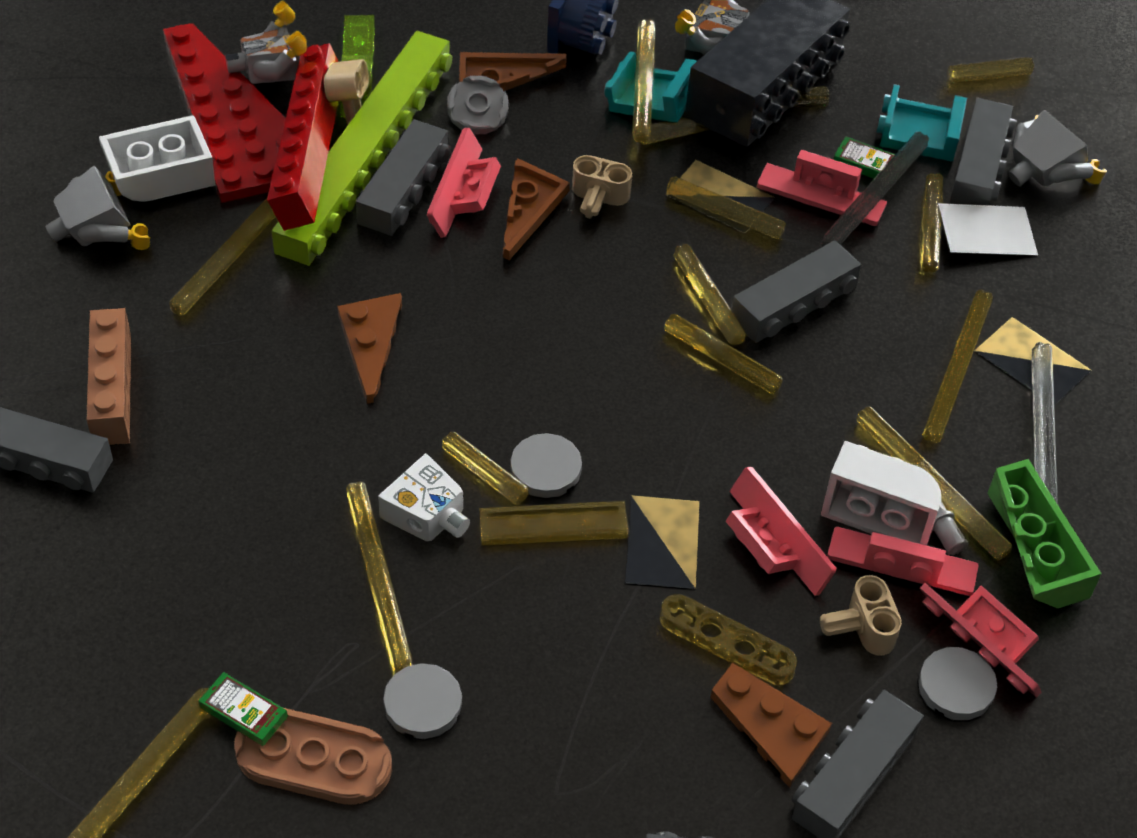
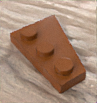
M734 663L730 665L711 692V699L739 731H744L758 747L757 752L765 761L770 760L781 773L780 778L789 788L828 735L832 726L831 722Z

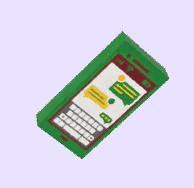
M845 137L833 160L861 168L862 175L891 185L902 166L903 157Z
M225 672L219 676L199 699L201 709L263 747L288 718L286 709Z

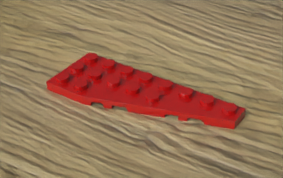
M193 23L163 29L164 39L191 116L194 115L213 157L215 187L221 203L269 192L286 118L241 72L228 73L225 56Z

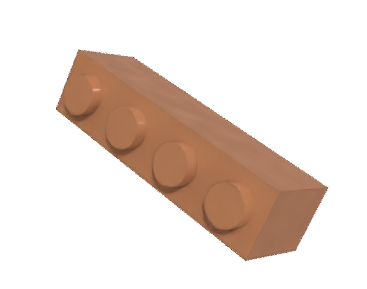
M126 309L90 310L87 423L91 434L108 438L109 445L130 443L131 333Z

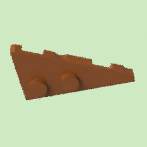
M460 52L459 82H462L463 78L469 76H485L494 79L500 84V88L506 91L566 68V54Z
M517 159L515 161L507 227L504 236V258L510 260L569 193L570 182L523 160Z
M401 293L337 306L338 316L367 404L374 403V397L378 394L380 388V378L383 367L387 363L391 348V338L395 334L399 310L402 309Z

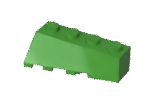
M1026 459L996 468L987 494L1016 540L1033 599L1055 608H1061L1091 598L1102 573L1030 460Z

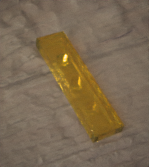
M625 501L479 508L482 546L628 538L629 530Z

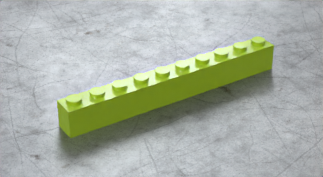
M416 30L328 152L315 222L284 231L278 221L272 230L274 254L310 266L315 257L323 253L328 238L332 233L338 231L344 215L347 211H352L360 192L368 185L374 172L380 168L390 149L392 150L397 144L403 130L409 127L417 110H421L424 107L426 97L431 91H435L442 74L449 71L452 64V55L450 54L448 40Z

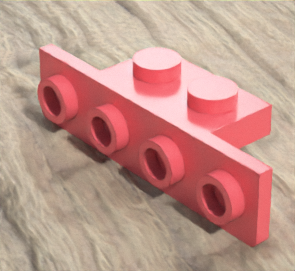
M470 127L462 129L427 212L429 222L434 226L441 238L447 236L456 214L474 213L484 210L501 168L496 157L478 160L482 148Z
M801 150L797 157L795 171L767 163L757 182V188L873 226L878 225L887 205L885 200L857 192L861 168L805 150Z
M753 467L744 468L729 491L743 509L732 511L725 522L767 574L793 569L814 596L820 595L836 573L835 565Z
M841 527L834 528L827 557L832 561L920 584L926 583L928 586L966 596H971L974 593L979 567L976 562L946 555V550L876 532L868 535Z
M926 583L920 587L924 597H926L922 603L938 618L942 614L947 616L953 622L950 626L951 630L964 642L967 643L972 639L981 647L978 654L989 665L996 668L1000 664L1010 673L1006 679L1020 693L1024 694L1028 690L1036 698L1042 693L1039 685L1016 665L1023 655L1039 640L1038 635L982 585L957 611Z

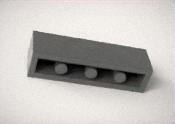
M981 98L976 99L949 203L989 205L990 199L997 200L1001 182L996 181V178L1002 179L1006 161L1001 160V157L1007 158L1011 140L1006 139V137H1012L1016 123L1015 119H1011L1013 106Z
M415 119L411 122L356 200L357 224L393 236L399 225L403 226L412 206L420 202L423 190L427 184H431L434 181L440 165L446 163L449 159L451 145H448V130Z
M834 240L734 295L730 319L755 343L766 337H773L792 322L797 323L815 309L824 308L831 300L838 296L852 292L858 284L861 263Z
M0 407L1 468L9 471L17 470L24 472L39 480L48 479L58 482L73 490L82 489L92 493L95 492L113 461L108 438Z
M883 690L875 701L869 698L857 715L859 722L855 727L852 728L848 725L840 734L836 742L838 749L832 756L826 753L821 758L814 770L816 777L810 784L804 781L795 792L792 802L796 805L792 820L818 838H839L916 737L924 715L886 690Z

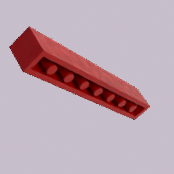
M330 43L307 47L306 52L299 59L267 201L284 231L315 222L339 102H329L324 88L326 72L333 62H339Z

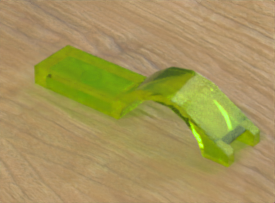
M345 15L341 61L365 60L369 73V84L361 98V104L363 105L372 93L374 15ZM341 101V117H345L344 108Z

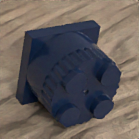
M552 0L548 7L547 53L559 54L562 47L566 45L592 54L601 55L605 47V39L607 37L612 38L616 29L617 21L613 20L612 17L617 9L619 0Z

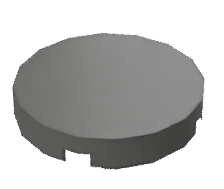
M485 76L463 78L462 82L456 83L451 88L447 97V111L453 124L461 130L470 127L473 134H487L497 130L504 123L509 110L506 92L500 88L498 82Z
M549 433L536 434L522 440L515 447L510 460L512 479L516 484L518 482L520 486L524 487L526 493L532 496L550 498L567 493V489L579 482L582 460L579 450L571 441L564 437Z
M946 647L933 652L924 661L918 678L919 692L925 703L934 711L936 708L938 711L945 713L944 717L952 720H970L981 716L992 704L997 690L996 674L989 663L977 653L960 647Z
M421 663L405 667L394 674L386 685L383 701L387 720L395 730L402 734L406 732L407 734L414 735V738L427 739L440 736L452 728L461 711L462 693L458 681L449 671L437 665Z

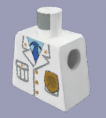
M426 453L378 495L380 518L424 541H432L444 529L456 538H459L469 527L470 520L461 514L463 510V491L461 487Z

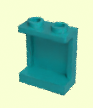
M629 52L623 62L619 63L617 71L611 80H608L605 85L604 94L608 98L610 112L677 123L686 108L690 69L697 60L686 59L679 71L675 72L639 66L636 52Z
M894 84L892 95L885 94L881 112L887 113V116L880 115L876 132L882 134L880 147L953 161L959 142L967 98L955 95L952 109L900 99L898 98L900 85Z

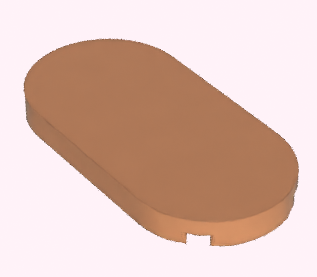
M284 708L287 710L288 718L264 747L239 731L236 734L234 749L239 768L248 778L263 785L341 804H359L369 801L380 794L391 777L392 756L388 747L378 733L362 726Z

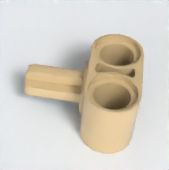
M364 59L333 62L324 77L326 97L329 102L342 101L347 124L351 122L361 108V98L369 84V73Z
M589 155L580 156L573 162L572 190L577 196L584 198L580 212L585 214L586 218L591 219L592 216H597L603 203L619 206L629 201L632 183L631 168L623 163Z
M873 575L863 576L856 581L849 609L820 616L821 630L825 635L831 636L856 631L864 648L875 655H886L894 649L902 624L901 617L887 584L881 578Z

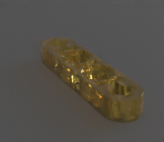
M673 594L663 601L660 621L668 631L730 663L738 665L769 683L784 685L793 679L797 658L788 647L687 596ZM678 609L684 611V615L680 614L677 618L671 616V613H676ZM694 617H697L694 627H691L690 622L693 623ZM706 624H713L719 627L721 634L716 637H708L702 633L700 628ZM746 641L754 646L755 651L744 655L736 651L734 645L737 642ZM761 651L766 652V656H763L762 662H759ZM782 661L785 663V666H781L779 670L772 667L773 664Z

